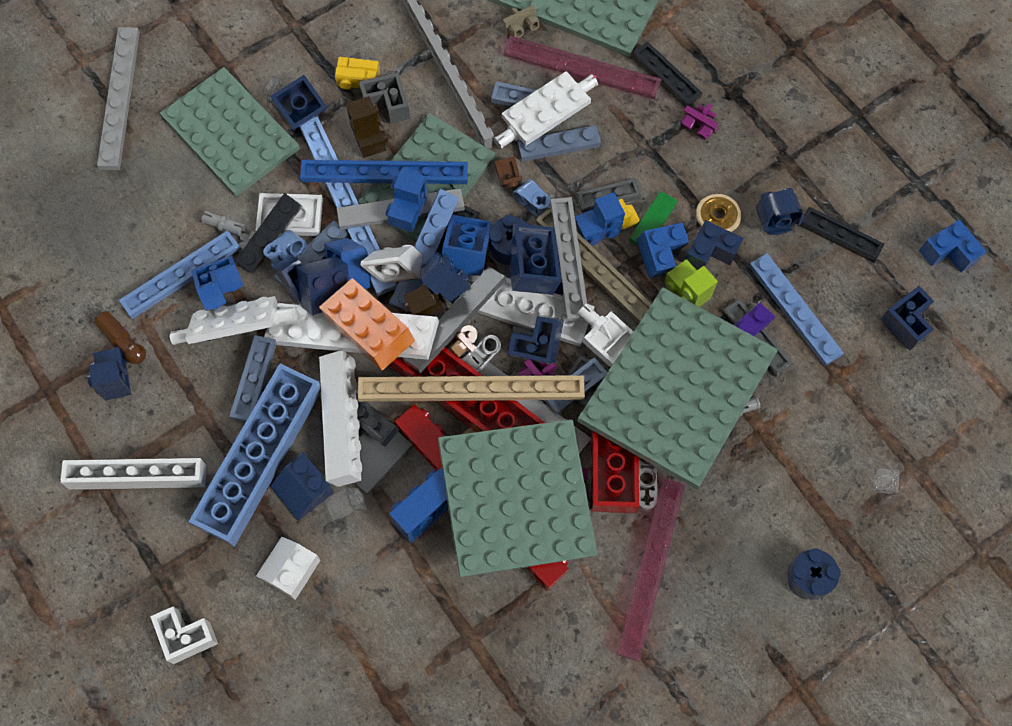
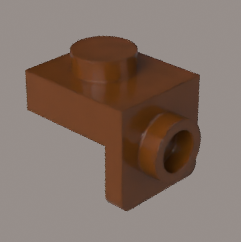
M515 156L494 162L500 186L506 184V188L518 185L517 181L522 180Z

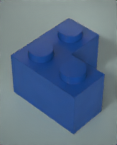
M401 169L399 175L395 176L392 182L394 201L388 205L386 216H388L389 225L413 232L427 199L426 177Z
M613 192L595 199L593 210L575 216L577 232L591 246L598 244L607 237H616L622 230L625 212L615 193Z
M961 220L956 221L927 239L919 250L931 266L949 257L961 273L978 263L987 252Z
M683 222L644 231L636 239L648 277L653 278L666 275L676 267L672 252L681 250L689 243Z
M348 238L324 243L326 259L338 257L348 264L349 280L353 278L364 289L370 288L369 280H371V273L361 266V261L368 256L364 246Z
M232 255L191 270L196 290L206 311L218 309L223 304H226L223 293L238 290L239 287L244 286Z

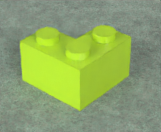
M687 259L668 272L664 281L669 291L698 307L711 299L718 283L705 266L696 270Z

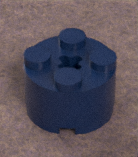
M786 188L774 193L765 192L761 195V200L756 205V211L763 231L765 233L768 231L769 235L787 233L792 230L791 227L797 224L798 227L804 220L803 211L792 188Z
M505 215L496 221L490 230V250L492 256L504 265L511 264L513 224H527L524 220L512 215Z
M817 548L801 553L790 563L787 570L790 589L798 597L806 600L821 599L833 591L841 575L840 568L834 558ZM812 572L815 573V578L810 576Z

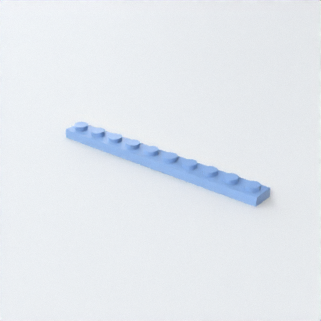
M318 116L300 126L314 160H338ZM325 183L337 208L359 205L349 183ZM369 225L347 229L351 240L364 246L368 256L372 252L380 250ZM371 274L370 281L377 296L396 288L395 281L382 283Z

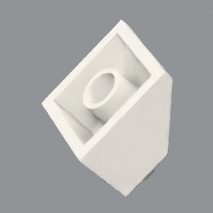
M403 245L400 248L386 247L383 250L372 252L361 261V266L382 283L420 279L422 254L411 245Z
M281 537L256 577L296 600L321 560L315 553L300 544Z

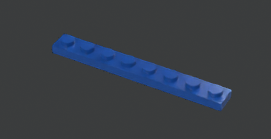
M301 160L300 179L301 182L392 183L394 177L398 176L401 169L425 176L426 184H468V162Z

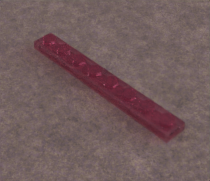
M511 35L504 50V56L561 73L567 71L569 75L582 79L592 74L599 84L651 99L656 98L661 83L660 78Z
M666 478L662 480L616 653L618 656L640 661L685 488L683 483Z

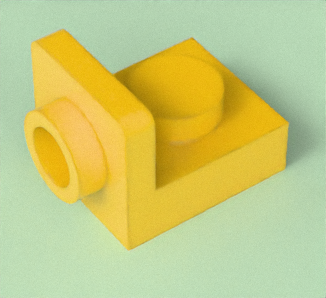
M620 199L619 202L625 212L622 225L623 230L638 224L640 219L633 206L626 205L623 199Z

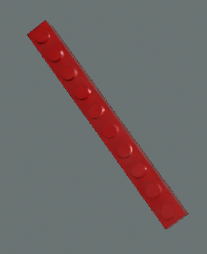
M413 405L395 421V426L400 429L399 432L413 444V447L438 471L442 467L438 438L445 437V431L439 424L436 423L434 425L429 420L430 415L424 408L419 409L416 405ZM567 561L525 567L547 591L569 569Z

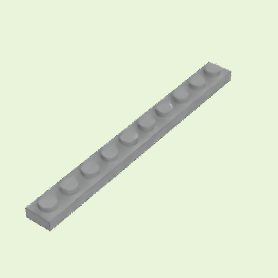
M402 0L480 143L488 149L492 148L493 132L490 127H486L482 112L477 111L473 96L468 95L466 83L458 77V69L455 65L451 64L448 51L446 49L443 50L439 35L434 34V28L430 19L427 20L425 18L423 6L418 5L417 0Z

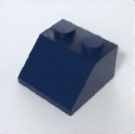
M302 75L270 96L276 111L293 130H296L328 109L305 75Z
M304 452L287 464L271 485V488L298 521L334 493L331 485Z

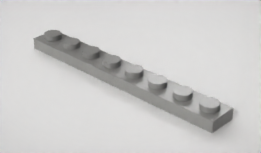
M118 27L97 162L99 170H120L140 35L138 28Z

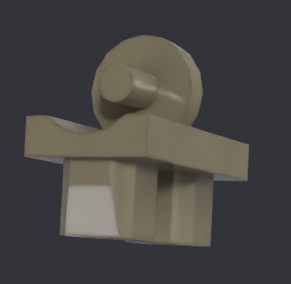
M533 5L519 12L514 7L510 9V16L503 19L504 34L507 38L513 36L515 39L523 36L524 29L529 28L534 31L540 27L536 8Z

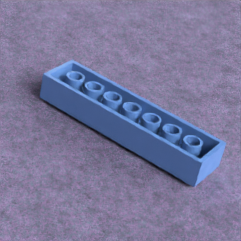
M283 364L278 365L188 521L189 523L235 547L321 394V385L318 381Z

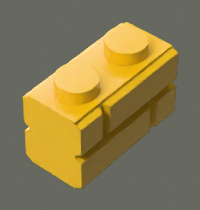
M347 57L338 58L335 79L337 86L343 89H360V81L380 76L379 61Z

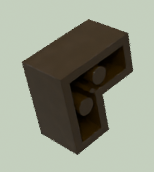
M370 96L346 103L350 126L362 157L366 158L386 151L385 143L388 142L385 131H381L379 128L381 121L378 116L377 104H372Z
M426 285L404 295L406 300L404 305L412 315L437 317L439 320L449 310L443 295L440 293L436 295Z

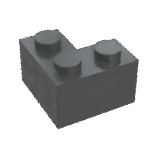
M398 72L359 82L362 98L370 96L372 104L376 103L378 109L386 107L391 124L410 119L408 102Z

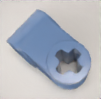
M528 179L513 192L518 203L524 206L536 218L550 208L551 199L549 195L531 179Z
M288 230L264 248L263 253L270 259L273 268L280 260L282 261L289 255L297 258L303 254L307 244L296 233Z

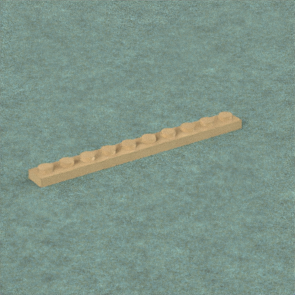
M584 375L359 377L358 381L359 402L584 400L585 397Z

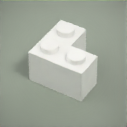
M175 607L150 616L166 661L172 664L218 644L212 626L205 618L185 626L181 612Z

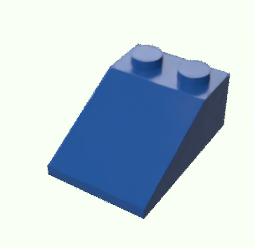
M452 215L443 244L442 256L446 254L451 258L457 270L461 268L468 275L481 276L492 222Z

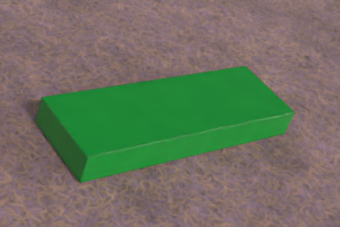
M660 191L631 235L629 242L638 246L636 239L644 231L663 227L677 205L678 200Z

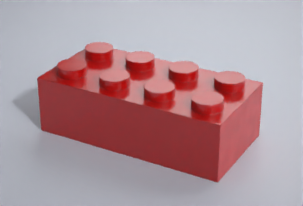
M591 430V512L637 513L639 509V457Z

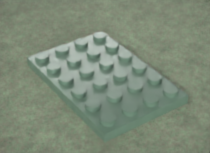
M224 67L160 112L161 117L235 197L300 150L299 144Z
M429 113L391 161L468 162V184H426L427 194L438 192L439 189L447 191L461 188L464 199L494 161L496 153ZM372 183L359 199L358 204L394 199L392 183ZM427 216L418 218L413 232L394 226L391 227L416 242Z

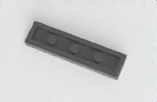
M737 299L722 310V313L732 325L736 324L749 312V309L740 299ZM765 328L754 336L778 349L768 367L775 377L794 364Z

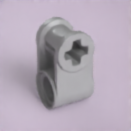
M494 335L480 336L473 343L477 348L473 352H464L459 358L477 372H480L499 351L501 346L500 340ZM487 339L491 343V348L489 350L485 348V342Z

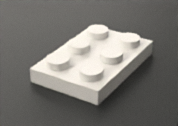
M259 193L256 231L283 194ZM287 194L303 207L285 231L291 230L300 236H318L321 227L322 195Z

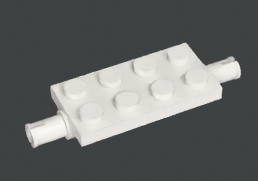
M566 71L502 113V118L507 123L508 128L497 137H494L495 144L499 145L498 147L502 149L513 140H521L527 146L589 105L591 98L586 92L598 86L596 78H593L594 76L591 74L577 83Z
M275 296L269 298L261 297L250 302L242 301L231 306L223 305L218 309L199 310L193 313L187 329L170 332V340L173 345L183 342L192 344L279 325L280 322L298 319L299 312L296 306L277 309L278 303Z
M586 303L577 314L592 326V330L583 338L582 342L611 368L633 334V331L612 312L605 317L603 315L600 317Z

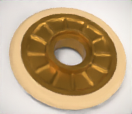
M712 194L700 201L696 209V218L701 227L704 221L707 220L732 232L740 224L741 210L736 201L729 196ZM720 210L724 213V217L716 218L713 212Z

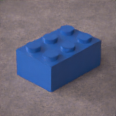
M442 467L438 471L433 470L425 478L426 481L420 487L418 485L413 487L408 493L409 496L403 502L401 500L396 502L390 509L389 515L392 524L410 544L449 510Z

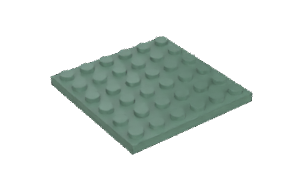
M573 420L438 438L459 578L597 556Z

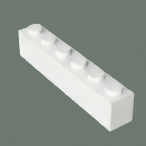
M343 350L319 357L326 481L337 487L361 481L362 464L360 462L361 444L358 435L360 425L357 419V382L354 373L356 364L354 358Z
M201 458L63 460L60 483L69 490L205 487L207 465Z

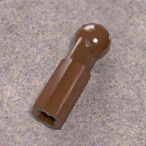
M109 311L102 312L95 318L93 323L115 347H119L124 352L126 361L131 364H140L145 360L146 350L144 346L135 343L130 338L127 330Z

